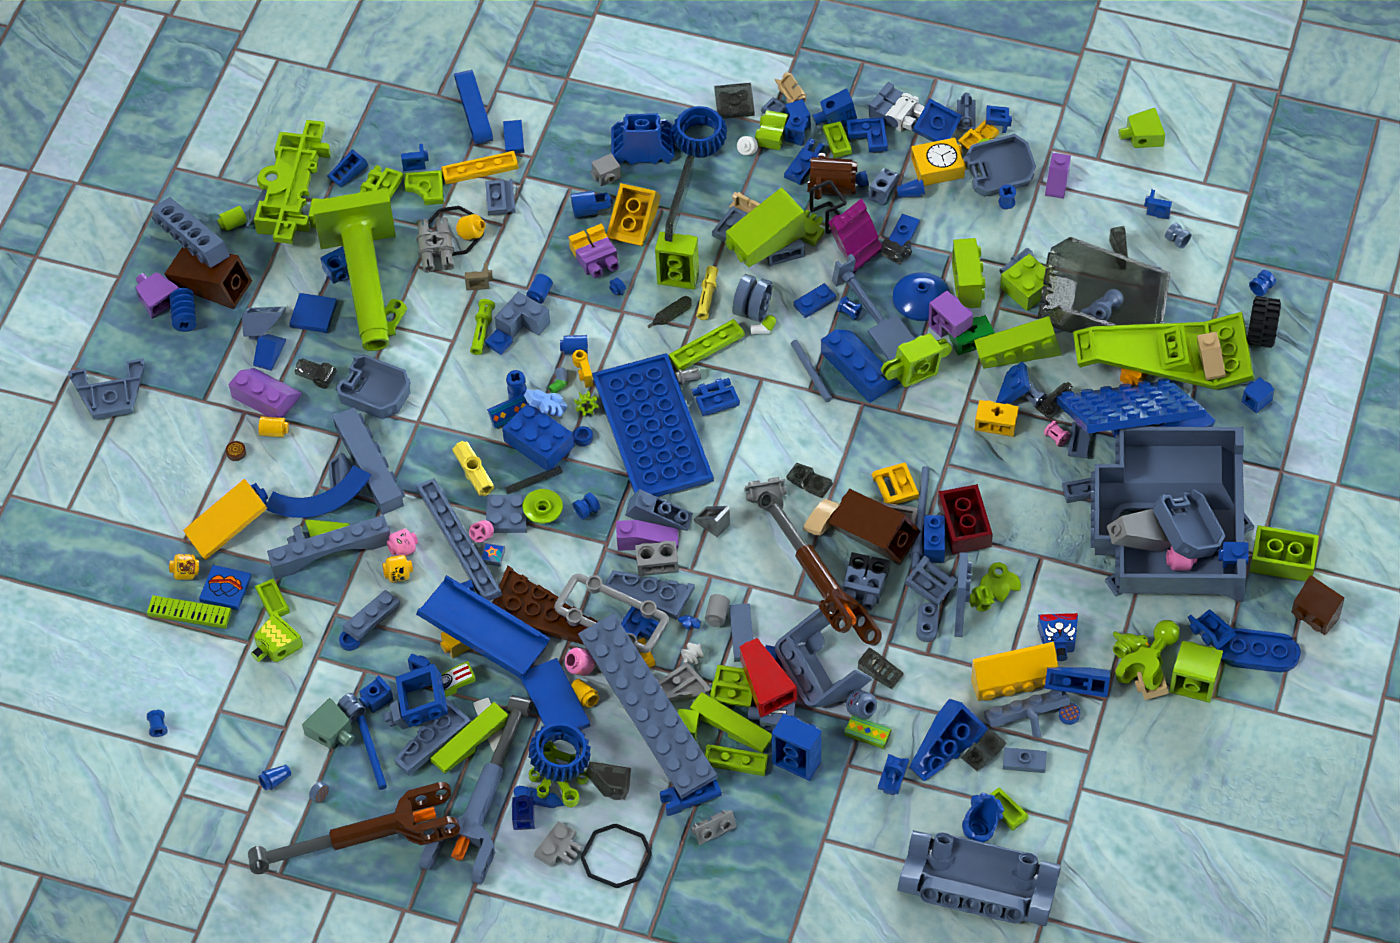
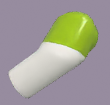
M767 315L760 325H751V335L770 333L776 325V318L773 315Z

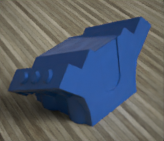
M658 113L625 114L623 121H618L611 127V153L619 165L625 160L631 165L637 162H652L655 165L660 159L668 164L674 158L673 125L666 119L661 120Z

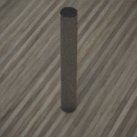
M557 466L506 486L504 489L508 495L563 472L561 467Z

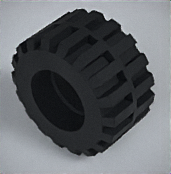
M1261 296L1254 298L1247 336L1248 344L1269 348L1274 346L1281 309L1280 299Z

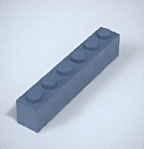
M353 407L332 416L334 427L355 466L372 474L366 486L381 514L384 515L403 507L404 491L401 486L397 487L395 474L393 471L389 472L386 458L381 457L379 454L381 453L380 447L377 442L373 443V435L369 427L365 428L362 414H358Z

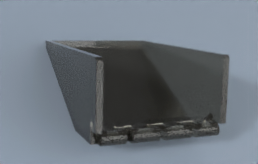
M1068 237L1051 247L1047 255L1046 267L1049 268L1045 269L1043 284L1047 286L1042 287L1040 302L1044 304L1039 305V319L1049 316L1054 328L1069 333L1092 326L1163 324L1171 272L1073 237ZM1110 289H1116L1123 295V303L1117 309L1111 308L1112 314L1107 321L1081 312L1082 309L1088 308L1093 302L1103 297Z

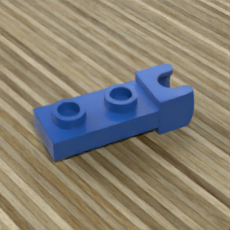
M715 779L683 799L680 798L674 787L661 791L659 795L662 803L670 802L666 804V815L671 816L680 813L681 810L722 796V792Z

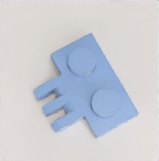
M527 389L524 395L530 406L538 407L544 414H555L561 417L568 407L563 397L556 393L547 394L541 390L536 389L533 391Z

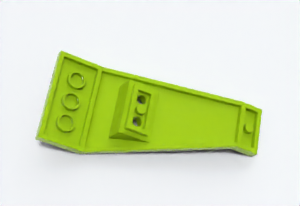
M1242 311L1205 322L1092 326L1073 332L1077 364L1080 368L1102 363L1215 390L1255 380ZM1217 332L1226 377L1206 380L1198 352L1197 335Z

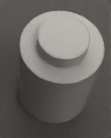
M721 594L710 596L705 614V621L710 626L719 627L725 623L730 600Z

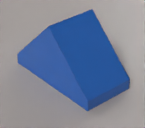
M271 334L258 337L253 366L272 371L286 343V338Z

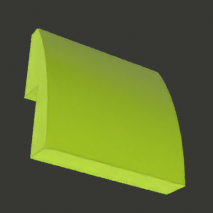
M717 665L710 697L723 704L751 707L753 696L744 669Z

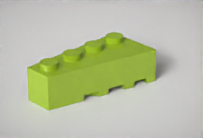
M1049 316L974 340L983 369L1062 355Z

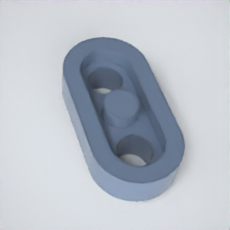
M924 603L918 609L916 635L923 642H931L937 636L939 610L933 603Z

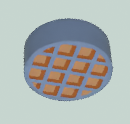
M322 781L315 783L309 792V798L315 803L322 802L329 793V786Z

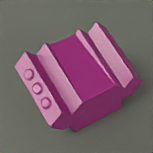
M862 198L843 214L835 215L828 221L836 244L846 260L850 254L856 259L853 273L862 268L864 264L882 250L883 247Z

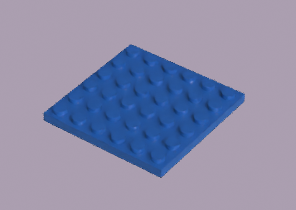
M1167 378L1158 379V382L1153 383L1141 381L1138 385L1126 383L1120 384L1116 388L1103 386L1100 390L1082 389L1078 393L1065 391L1062 392V395H1056V403L1087 433L1206 417V409Z

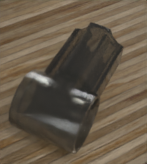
M303 358L298 360L295 368V375L312 380L315 385L323 389L328 388L337 373L336 368L329 363H322L320 365Z

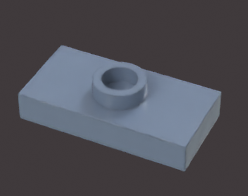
M1004 747L1003 769L1045 773L1047 751Z

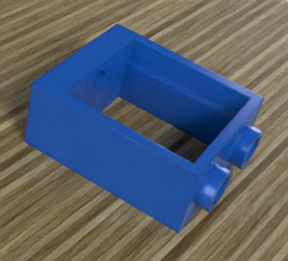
M434 663L395 677L401 716L409 727L418 726L421 723L438 719L448 714L442 674ZM432 685L435 701L409 709L407 693Z

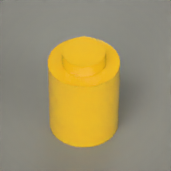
M260 417L258 425L259 436L283 438L285 434H288L289 422H286L285 418Z

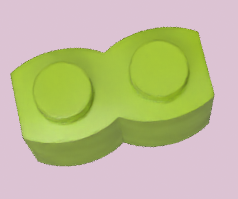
M766 110L765 115H761V127L756 130L755 134L759 147L780 150L789 114Z

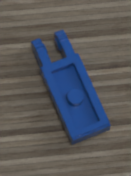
M809 138L805 147L801 149L785 171L784 178L801 185L810 173V159L818 157V154L823 152L825 144L819 143L813 153L811 149L815 141Z

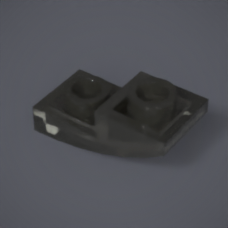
M797 462L786 476L787 480L820 498H823L833 485L830 478L815 474L813 468Z
M989 729L977 744L973 743L961 759L978 772L1007 743Z

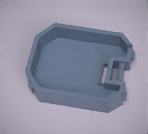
M1016 134L973 144L966 156L963 157L967 169L970 168L973 175L972 186L974 191L984 197L998 194L1000 187L1009 184L1014 186L1015 189L1028 186L1030 180L1034 177L1036 168L1029 143ZM976 166H979L981 177L978 175Z
M365 354L353 357L354 361L349 367L350 375L346 381L341 380L338 386L336 385L335 390L341 404L354 407L380 419H385L399 413L411 393V382L407 377L406 370ZM359 379L363 380L360 387L358 389H355L354 387L356 386Z
M1192 489L1189 492L1181 493L1178 498H1172L1170 494L1165 495L1164 493L1158 496L1153 512L1176 553L1188 559L1212 556L1219 550L1226 535L1202 493ZM1181 509L1182 513H1174L1173 510Z

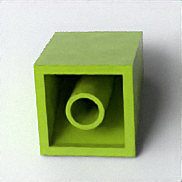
M1182 641L1173 669L1169 693L1210 703L1223 651L1215 647L1198 645L1191 641Z

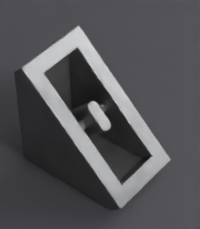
M706 506L693 520L718 537L730 525V509L728 506Z

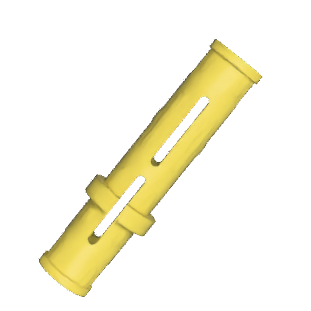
M708 266L706 268V275L701 284L702 293L696 317L700 320H707L709 317L713 292L717 287L718 269L715 266Z

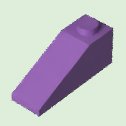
M639 520L616 521L618 551L636 550L635 545L661 543L662 541H676V548H678V529Z

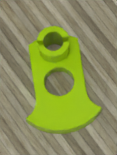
M391 299L385 308L386 317L390 313L396 314L393 321H387L388 336L396 335V326L408 309L398 299Z

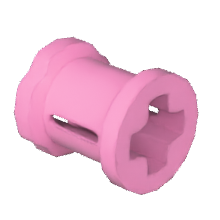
M1052 421L1044 430V435L1051 437L1058 447L1063 446L1070 438V433L1061 429L1056 421Z

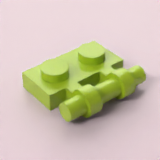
M376 165L368 173L366 182H363L360 186L361 190L359 193L388 188L391 199L404 178L403 173L387 167L382 173V168Z

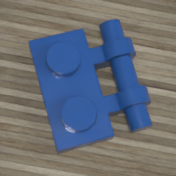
M719 378L713 383L706 385L703 383L698 385L697 388L691 389L693 396H697L696 402L702 416L740 405V400L734 387L725 388L731 385L729 378L723 380Z

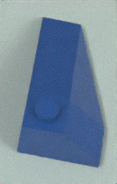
M948 699L936 715L909 768L920 779L926 781L944 768L946 763L961 756L960 753L967 748L971 749L988 730V727L962 702Z

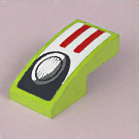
M468 661L442 673L445 697L456 694L457 688L476 682Z

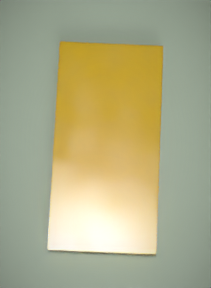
M243 479L183 531L200 555L207 560L268 508L248 481Z

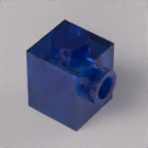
M527 795L512 797V823L514 830L535 829L534 797Z

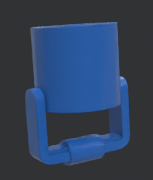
M591 190L571 194V203L574 217L597 215V210L612 207L613 200L607 192L594 194V191Z

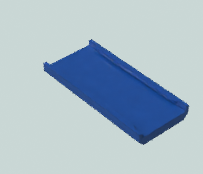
M447 575L416 613L417 616L520 679L524 677L550 641V638Z

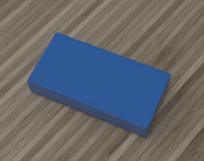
M522 120L503 121L505 151L525 153Z

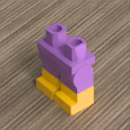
M602 223L586 229V233L583 230L568 236L570 250L584 269L586 275L591 274L593 278H598L603 274L602 269L606 267L612 272L619 269L617 250L606 235Z

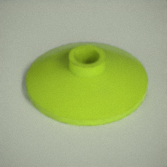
M549 489L534 490L523 501L525 516L539 524H546L556 520L563 510L560 496Z

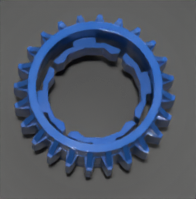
M695 106L686 109L678 115V118L675 119V124H673L672 136L674 143L677 144V148L681 149V152L696 158L708 157L716 153L725 144L727 126L725 120L715 110L705 106ZM695 125H706L714 129V134L707 138L694 139L685 135V130Z
M565 722L548 723L547 726H542L540 731H536L535 736L531 738L528 750V758L531 759L530 764L535 766L534 771L539 772V775L545 777L546 780L549 779L554 782L571 781L572 778H578L580 773H584L585 767L587 768L591 755V746L588 745L589 740L584 738L585 734L572 724L570 725ZM551 740L569 742L576 750L575 759L565 765L552 763L543 754L544 745Z

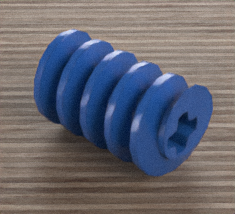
M189 288L176 289L169 296L172 326L181 332L192 331L197 326L195 322L194 294Z

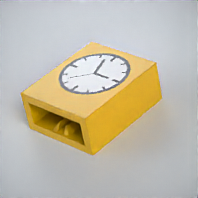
M955 138L911 146V160L918 180L923 179L924 186L964 178L967 167L964 159H962L961 145L957 144Z

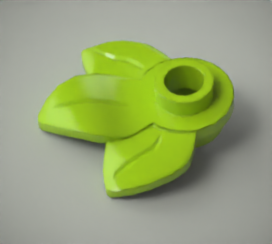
M1001 562L993 563L988 569V574L984 575L980 581V586H985L987 591L992 590L993 595L1000 602L1006 599L1010 590H1021L1019 577L1015 573L1010 572L1007 566ZM1000 569L1002 571V574H996L995 570Z

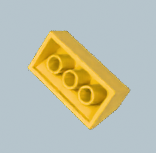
M1054 642L973 659L971 682L977 701H989L995 697L1011 696L1018 692H1031L1034 689L1045 687L1047 668L1058 667Z

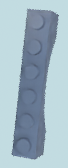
M382 515L268 550L267 553L275 580L293 575L312 561L331 553L349 549L374 550L386 546L390 531L385 517Z

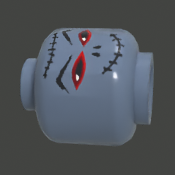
M854 690L846 700V708L851 715L861 719H868L875 713L877 701L871 693L863 690Z

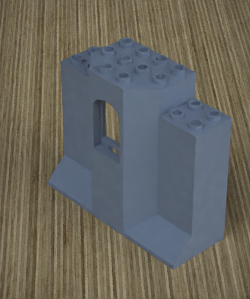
M1131 427L1120 429V434H1116L1115 464H1095V471H1091V548H1095V555H1115V586H1119V593L1221 594L1238 602H1244L1246 559H1237V564H1227V568H1222V561H1218L1219 550H1217L1212 556L1197 558V564H1193L1190 571H1173L1166 563V552L1171 547L1163 552H1155L1114 545L1111 542L1107 525L1118 519L1122 512L1153 509L1158 496H1161L1163 493L1165 495L1170 494L1172 498H1178L1181 493L1195 489L1204 495L1226 536L1223 542H1244V427ZM1181 509L1173 510L1174 513H1182Z

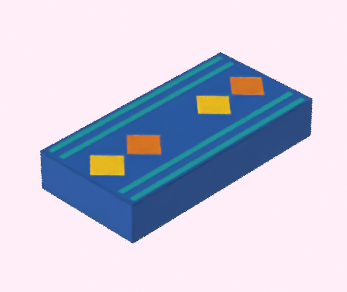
M520 394L487 409L494 428L507 424L527 404L524 395Z

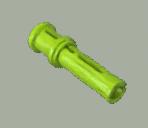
M481 299L478 302L479 310L475 315L477 323L470 352L474 355L482 354L487 328L492 322L491 314L492 310L495 309V303L489 299Z

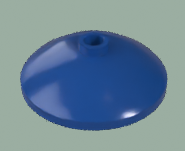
M926 272L912 273L900 279L895 285L893 303L898 312L906 318L915 321H929V303L946 291L950 293V289L943 279L934 274Z

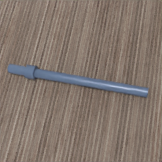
M923 466L921 472L918 516L916 520V526L921 532L911 547L912 570L915 569L920 562V558L923 557L922 539L930 472L928 466Z

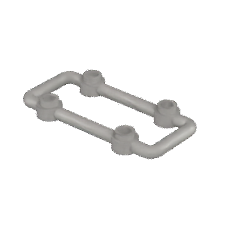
M574 574L569 579L554 605L555 611L559 615L566 617L568 624L571 626L581 624L587 628L596 624V622L583 617L580 609L571 608L568 610L563 607L577 582H581L586 585L590 593L602 592L639 609L644 618L656 617L661 619L646 645L637 642L634 634L627 633L639 652L649 653L653 650L669 622L668 615L657 609L655 602L651 600L641 602L602 584V579L597 575L587 577L583 574Z

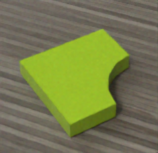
M442 170L404 173L405 192H413L419 195L425 205L444 204Z

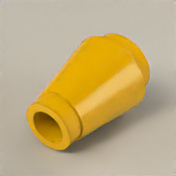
M581 679L573 681L571 687L581 705L587 708L595 706L599 701L598 691Z

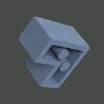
M517 292L495 316L496 329L514 338L525 327L539 336L550 324L549 309L524 294Z

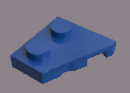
M1023 362L1012 366L1006 372L996 403L1010 404L1030 390L1027 365Z

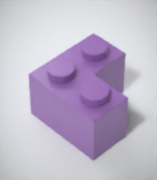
M948 291L929 303L928 326L941 338L947 333L956 338L972 327V311L968 307H964L959 299Z

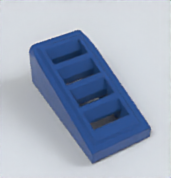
M352 149L327 177L341 188L368 166L366 159ZM342 170H345V171L347 172V174L345 175V174L342 173L341 171H342ZM339 174L342 177V179L339 180L335 176Z

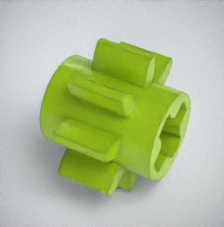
M589 391L586 394L579 392L580 397L574 399V403L578 404L575 408L576 412L581 410L584 417L586 413L593 415L594 408L599 407L597 403H594L597 400L596 395L591 397ZM589 401L590 404H586V407H584L582 403Z
M985 586L975 587L971 591L972 594L969 597L971 608L976 606L977 611L983 612L989 610L991 604H994L993 591H987Z

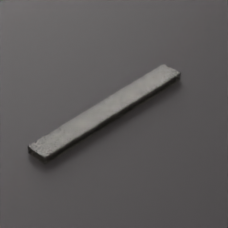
M694 156L686 157L665 224V241L672 242L693 176Z

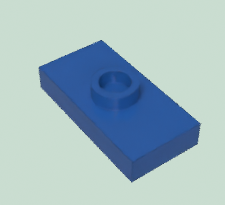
M901 214L887 241V245L905 251L920 223V219Z

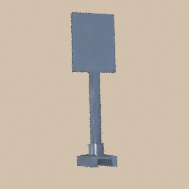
M850 254L846 263L841 264L839 260L835 262L832 282L836 287L844 282L850 285L878 324L867 332L888 361L895 359L897 347L902 343L915 340V338L897 314L887 320L884 319L857 282L853 274L856 259Z

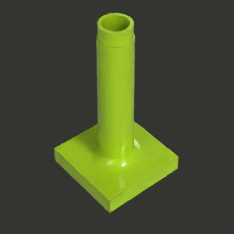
M388 188L313 200L311 202L320 248L327 249L339 246L344 248L362 347L367 351L382 350L389 346V331L374 240L396 237Z

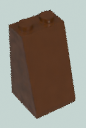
M183 247L164 273L166 278L179 288H189L193 291L194 295L231 309L236 307L252 282L238 255L229 254L230 257L210 268L205 263L202 264L196 255L192 256L189 250Z
M850 488L842 497L841 503L836 511L832 513L829 523L836 531L898 565L902 563L921 532L905 514Z

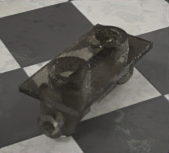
M1069 382L1061 384L1035 409L1051 420L1062 410L1056 403L1057 396H1061L1062 392L1072 391V384Z

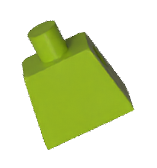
M1156 108L1130 115L1127 118V127L1118 129L1120 140L1130 138L1134 148L1164 146L1165 132Z

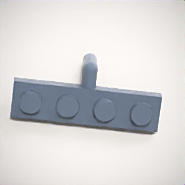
M1051 690L1041 695H1032L1027 699L1015 700L1003 706H994L989 710H985L984 716L991 728L1029 717L1033 737H1040L1041 732L1037 714L1070 705V698L1065 691Z

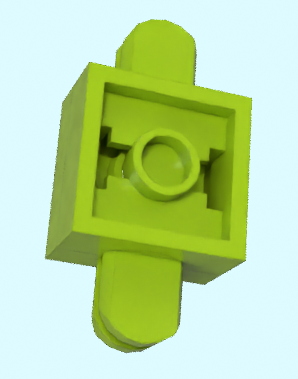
M931 333L919 336L915 340L899 345L895 359L885 362L881 367V372L888 380L897 377L906 388L937 375L941 358L951 353L952 346L945 338L936 341Z

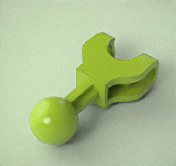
M1162 620L1158 622L1153 631L1155 640L1150 648L1141 646L1138 651L1127 654L1122 658L1115 671L1118 682L1128 684L1135 677H1138L1137 672L1141 671L1146 689L1156 690L1164 679L1161 670L1163 661L1160 653L1165 646L1175 644L1180 637V629L1174 621Z

